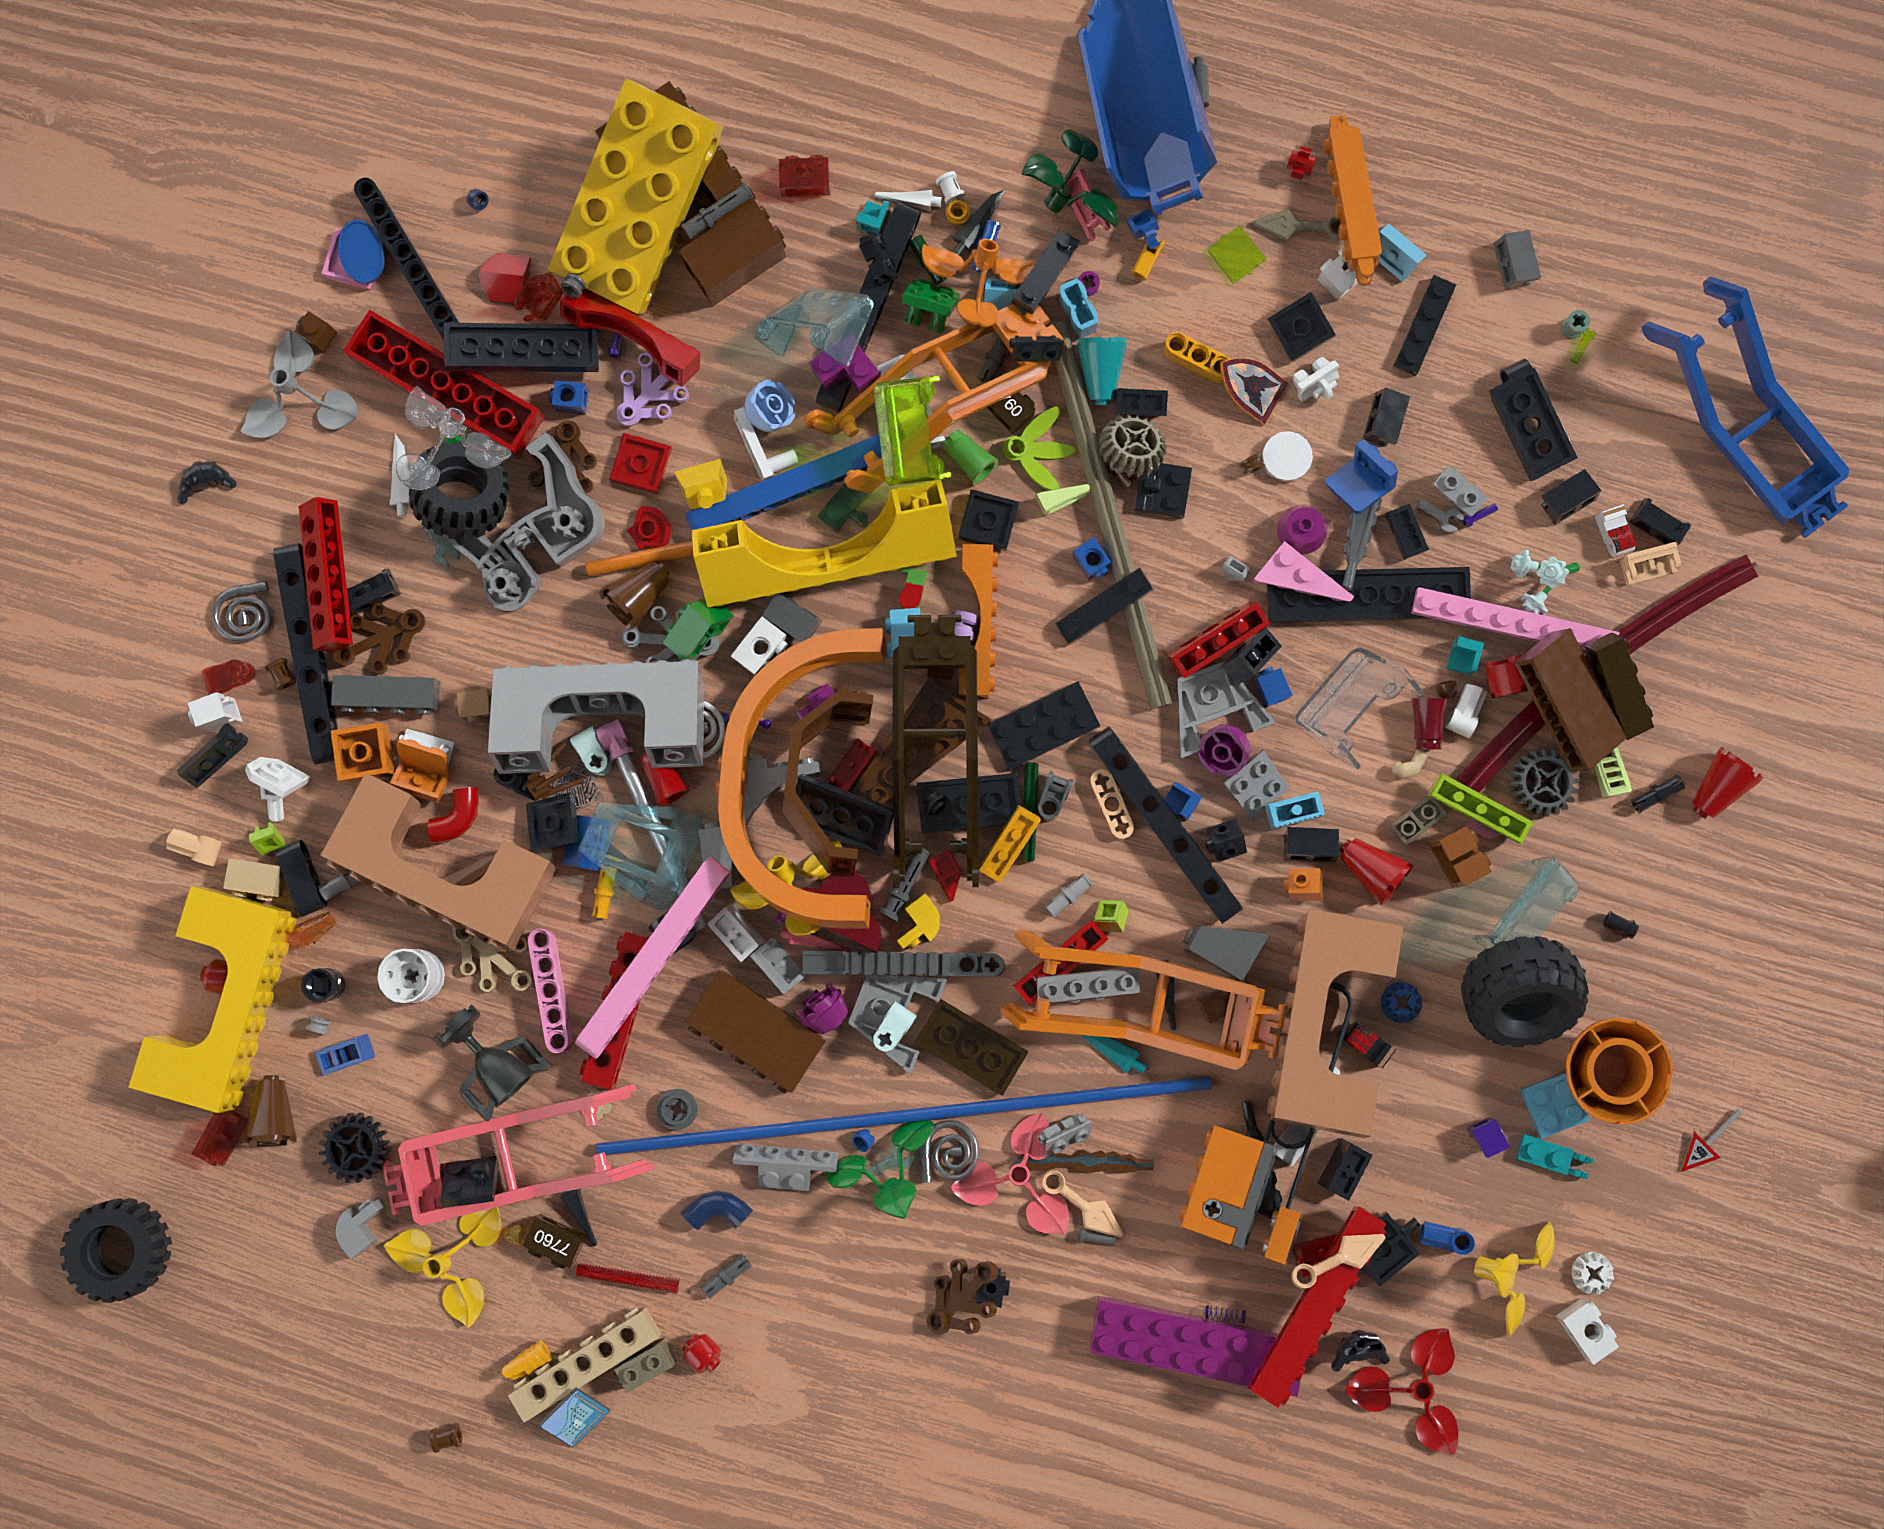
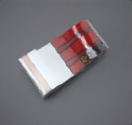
M1624 504L1603 511L1595 516L1603 541L1612 557L1635 550V541L1625 518L1627 512Z

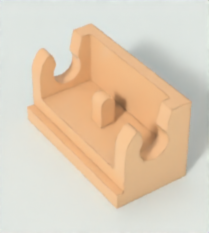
M1676 542L1627 554L1619 559L1627 585L1678 572L1677 568L1681 567Z

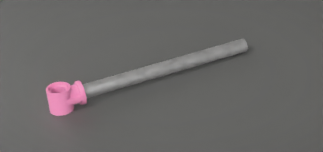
M618 718L596 728V734L604 750L609 751L610 762L616 761L679 897L689 882L630 757V754L634 751L627 744L629 738ZM703 913L693 926L694 932L708 926Z

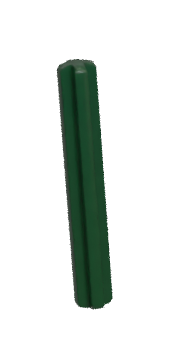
M1026 762L1023 808L1037 815L1039 764L1036 762ZM1036 829L1021 850V860L1023 862L1035 861Z

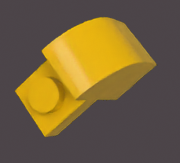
M925 893L905 908L917 926L897 940L903 949L907 946L910 950L923 941L920 938L923 934L931 942L939 931V912Z

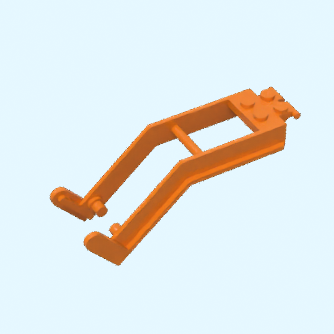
M1012 304L998 310V319L990 327L970 323L910 350L837 416L816 409L809 412L803 418V423L807 428L828 435H838L841 431H845L847 436L852 438L859 432L854 423L860 414L914 367L936 358L961 395L946 401L882 458H878L874 451L868 452L863 457L868 465L867 471L850 470L847 472L844 483L848 488L871 494L952 423L1045 380L1051 361H1017L1021 367L970 390L945 355L946 352L993 331H996L1011 353L1013 348H1010L1009 341L1015 335L1019 337L1032 336L1033 340H1036L1037 336L1055 335L1056 338L1061 340L1064 339L1054 325L1045 326L1050 322V319L1040 306H1038L1033 314L1027 312L1022 315L1016 305Z
M1016 930L1015 938L1020 941V944L1045 961L1043 972L1047 974H1056L1057 964H1060L1061 960L1135 967L1160 973L1149 1026L1129 1020L1050 1014L1048 1011L1050 1001L1038 998L1036 1008L1032 1012L1024 1011L1014 1002L1001 1006L1000 1013L1019 1030L1124 1038L1234 1070L1244 1066L1251 1059L1252 1049L1269 1051V1058H1276L1280 1034L1271 1032L1272 1027L1282 1029L1287 1005L1279 1003L1278 1009L1262 1005L1264 989L1141 955L1053 947L1034 932ZM1170 976L1231 992L1220 1045L1159 1029Z

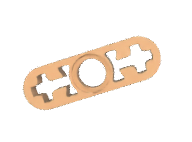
M1099 769L1090 778L1091 788L1112 835L1117 839H1126L1133 833V822L1112 774L1105 769ZM1099 774L1102 777L1108 778L1109 781L1105 783L1107 790L1110 788L1114 790V792L1107 793L1102 798L1099 793H1103L1104 790L1101 785L1096 786L1095 784ZM1114 797L1118 800L1119 808L1116 811L1111 812L1105 808L1104 803L1107 798ZM1123 811L1125 816H1120V820L1123 824L1127 823L1129 826L1126 829V834L1123 835L1121 831L1116 832L1115 828L1118 826L1116 818L1111 821L1109 816H1115Z

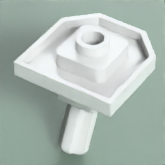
M259 757L248 763L245 769L248 779L260 786L261 799H267L268 816L272 822L284 819L282 798L307 784L310 779L309 775L279 759Z

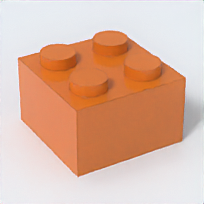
M380 722L331 731L337 780L339 782H359L365 773L375 778L394 775L396 768L389 725Z

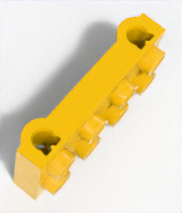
M625 79L548 270L564 278L569 273L575 274L584 280L586 289L637 314L645 313L658 289L662 272L704 172L716 152L724 126L632 80Z

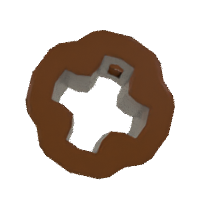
M286 658L274 660L265 666L266 671L271 673L276 683L275 689L277 691L289 688L297 682L296 677L292 676L286 665L288 663Z
M458 1423L453 1424L450 1428L442 1430L434 1428L430 1430V1444L434 1453L440 1452L442 1448L450 1446L458 1448L462 1446V1432Z

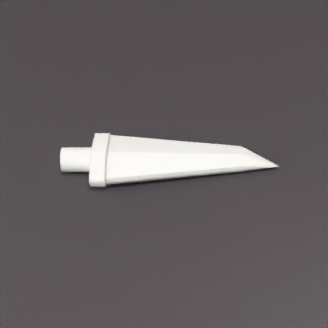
M395 434L390 506H397V517L405 518L407 517V505H409L410 478L405 447Z

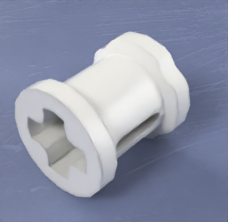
M955 171L947 172L935 181L937 186H940L946 205L954 200H962L965 197L964 191L960 189L956 181L957 175Z

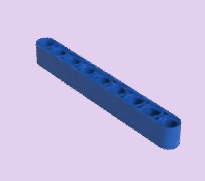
M891 432L881 433L726 495L724 501L714 503L710 508L692 509L685 513V517L691 532L695 529L729 522L745 521L842 482L850 470L867 471L868 465L863 457L868 452L874 451L878 458H882L896 446V442Z

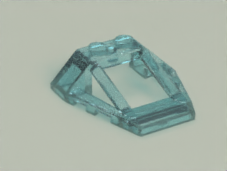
M598 802L578 850L630 893L638 902L664 911L678 891L698 843L702 817L674 807ZM637 814L673 819L671 826L667 827ZM621 819L670 838L656 873L606 854ZM614 868L646 880L645 889H642Z

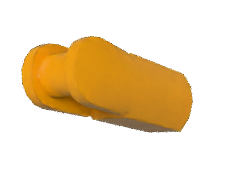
M1158 240L1160 246L1153 248L1157 250L1155 254L1147 251L1148 245L1147 243L1145 244L1131 271L1134 277L1142 281L1147 279L1166 240Z

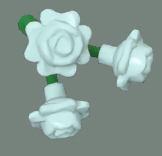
M1522 550L1520 554L1513 556L1510 568L1516 573L1518 579H1523L1529 571H1537V575L1541 577L1540 583L1547 584L1545 589L1539 591L1536 595H1528L1527 593L1521 598L1523 611L1545 615L1548 610L1545 607L1544 601L1547 598L1548 592L1552 588H1556L1557 584L1563 585L1567 575L1578 572L1580 570L1579 564L1574 562L1566 565L1565 561H1558L1555 557H1551L1549 561L1543 560L1540 565L1536 561H1531L1529 550Z

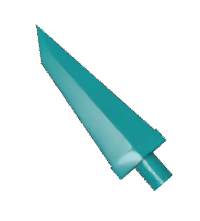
M1080 1035L1122 1068L1124 1072L1128 1073L1131 1067L1140 1073L1145 1071L1147 1064L1137 1059L1140 1051L1136 1048L1129 1047L1111 1037Z

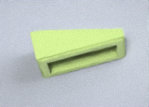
M1086 484L1040 492L1036 494V500L1044 516H1047L1089 496L1090 487Z
M1618 747L1611 752L1612 757L1603 758L1594 766L1602 798L1632 791ZM1608 762H1614V766L1609 768H1604L1603 764ZM1616 771L1617 776L1607 778L1606 773ZM1619 782V786L1610 787L1609 783Z

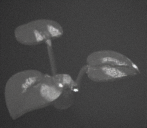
M418 386L408 396L405 405V415L408 421L420 429H426L430 426L433 429L439 427L441 435L426 461L423 457L414 453L404 454L398 459L396 473L403 485L415 490H425L433 487L439 480L440 471L430 463L444 438H454L459 433L462 445L467 447L465 450L466 458L477 467L484 469L493 468L511 456L512 452L509 449L493 441L485 434L474 432L469 433L466 437V427L463 426L465 416L460 410L456 408L446 410L438 400L423 392Z

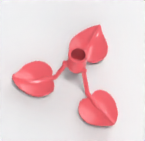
M1043 1113L1029 1116L1014 1129L1011 1136V1147L1015 1153L1024 1154L1021 1164L1011 1167L1009 1175L995 1179V1172L991 1166L984 1162H977L976 1168L968 1177L955 1181L951 1186L952 1191L961 1200L972 1205L984 1206L997 1199L998 1189L995 1184L1010 1180L1015 1186L1025 1185L1035 1199L1028 1204L1026 1209V1218L1030 1226L1042 1233L1065 1234L1067 1231L1069 1212L1063 1196L1060 1193L1050 1194L1046 1190L1038 1196L1028 1182L1030 1172L1025 1166L1028 1157L1030 1156L1034 1160H1041L1047 1157L1045 1156V1144L1041 1145L1037 1137L1041 1134L1042 1130L1050 1127ZM971 1164L966 1166L961 1173L965 1172Z

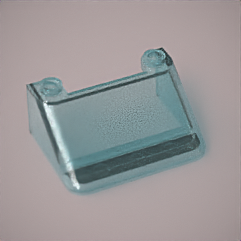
M810 288L762 320L754 338L777 355L784 356L796 327L812 329L809 334L812 345L816 349L824 351L843 366H849L874 303L872 298L865 294Z

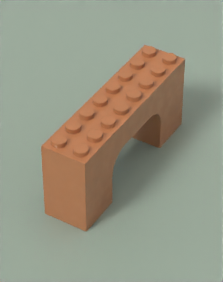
M365 773L320 855L327 859L326 865L344 875L350 871L349 876L367 886L372 882L373 888L390 897L395 893L396 896L394 898L413 908L418 904L419 910L437 919L441 915L442 921L458 930L464 926L466 927L465 932L483 941L484 937L489 938L487 941L489 944L506 952L507 948L515 951L557 870L550 861L503 839L484 876L471 885H454L408 863L402 852L403 839L422 804L411 794Z
M1308 909L1305 915H1301L1296 934H1301L1300 941L1297 940V943L1294 945L1292 959L1297 961L1296 966H1293L1290 970L1288 984L1292 985V991L1288 992L1285 998L1288 1016L1284 1018L1282 1029H1280V1036H1284L1283 1044L1280 1043V1046L1277 1048L1275 1061L1280 1062L1279 1070L1273 1072L1271 1087L1276 1088L1275 1095L1269 1098L1267 1113L1271 1114L1270 1120L1360 1138L1371 1136L1379 1083L1333 1073L1322 1062L1319 1053V1043L1327 994L1331 982L1341 977H1354L1389 984L1396 978L1403 926Z

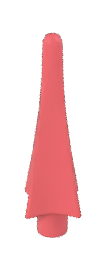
M784 927L781 933V938L790 940L789 944L850 952V948L827 941L813 934L797 936L791 934Z

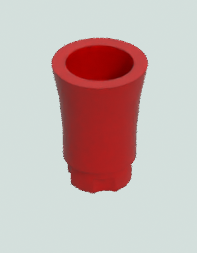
M647 753L641 757L640 761L643 765V771L649 780L658 807L671 804L690 791L674 767L652 768Z

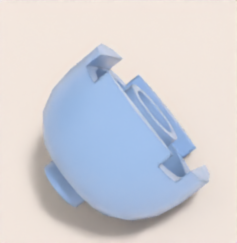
M765 380L755 385L747 394L744 405L745 414L755 428L765 432H774L792 422L795 417L792 406L795 405L790 391L782 383Z

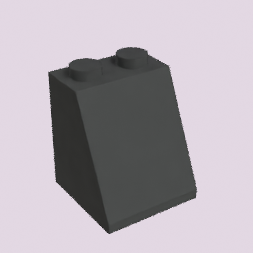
M1198 926L1195 929H1189L1182 942L1186 943L1183 948L1184 950L1234 980L1243 981L1266 942L1268 935L1258 932Z

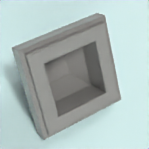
M1228 556L1221 569L1228 581H1244L1251 568L1232 556Z

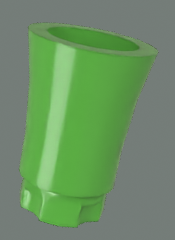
M960 429L952 432L942 445L948 452V455L966 473L973 485H977L986 479L998 464L997 458L986 452Z

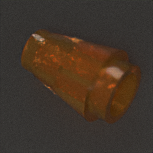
M327 911L301 922V926L296 928V931L308 946L311 943L315 944L337 922L331 913Z

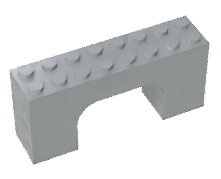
M684 659L680 662L659 660L654 663L633 661L629 664L607 662L603 665L582 663L578 666L556 664L552 667L530 665L527 668L505 666L501 669H493L488 754L499 774L550 772L552 736L554 730L562 721L573 716L635 714L645 719L644 748L652 768L703 766L705 684L698 661Z

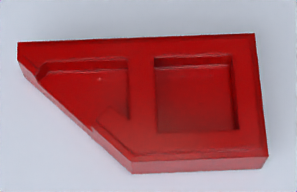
M950 849L927 862L949 901L952 902L954 901L962 870L953 854L950 853Z

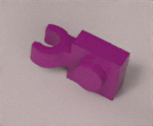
M828 683L807 697L810 705L797 712L800 720L835 694Z

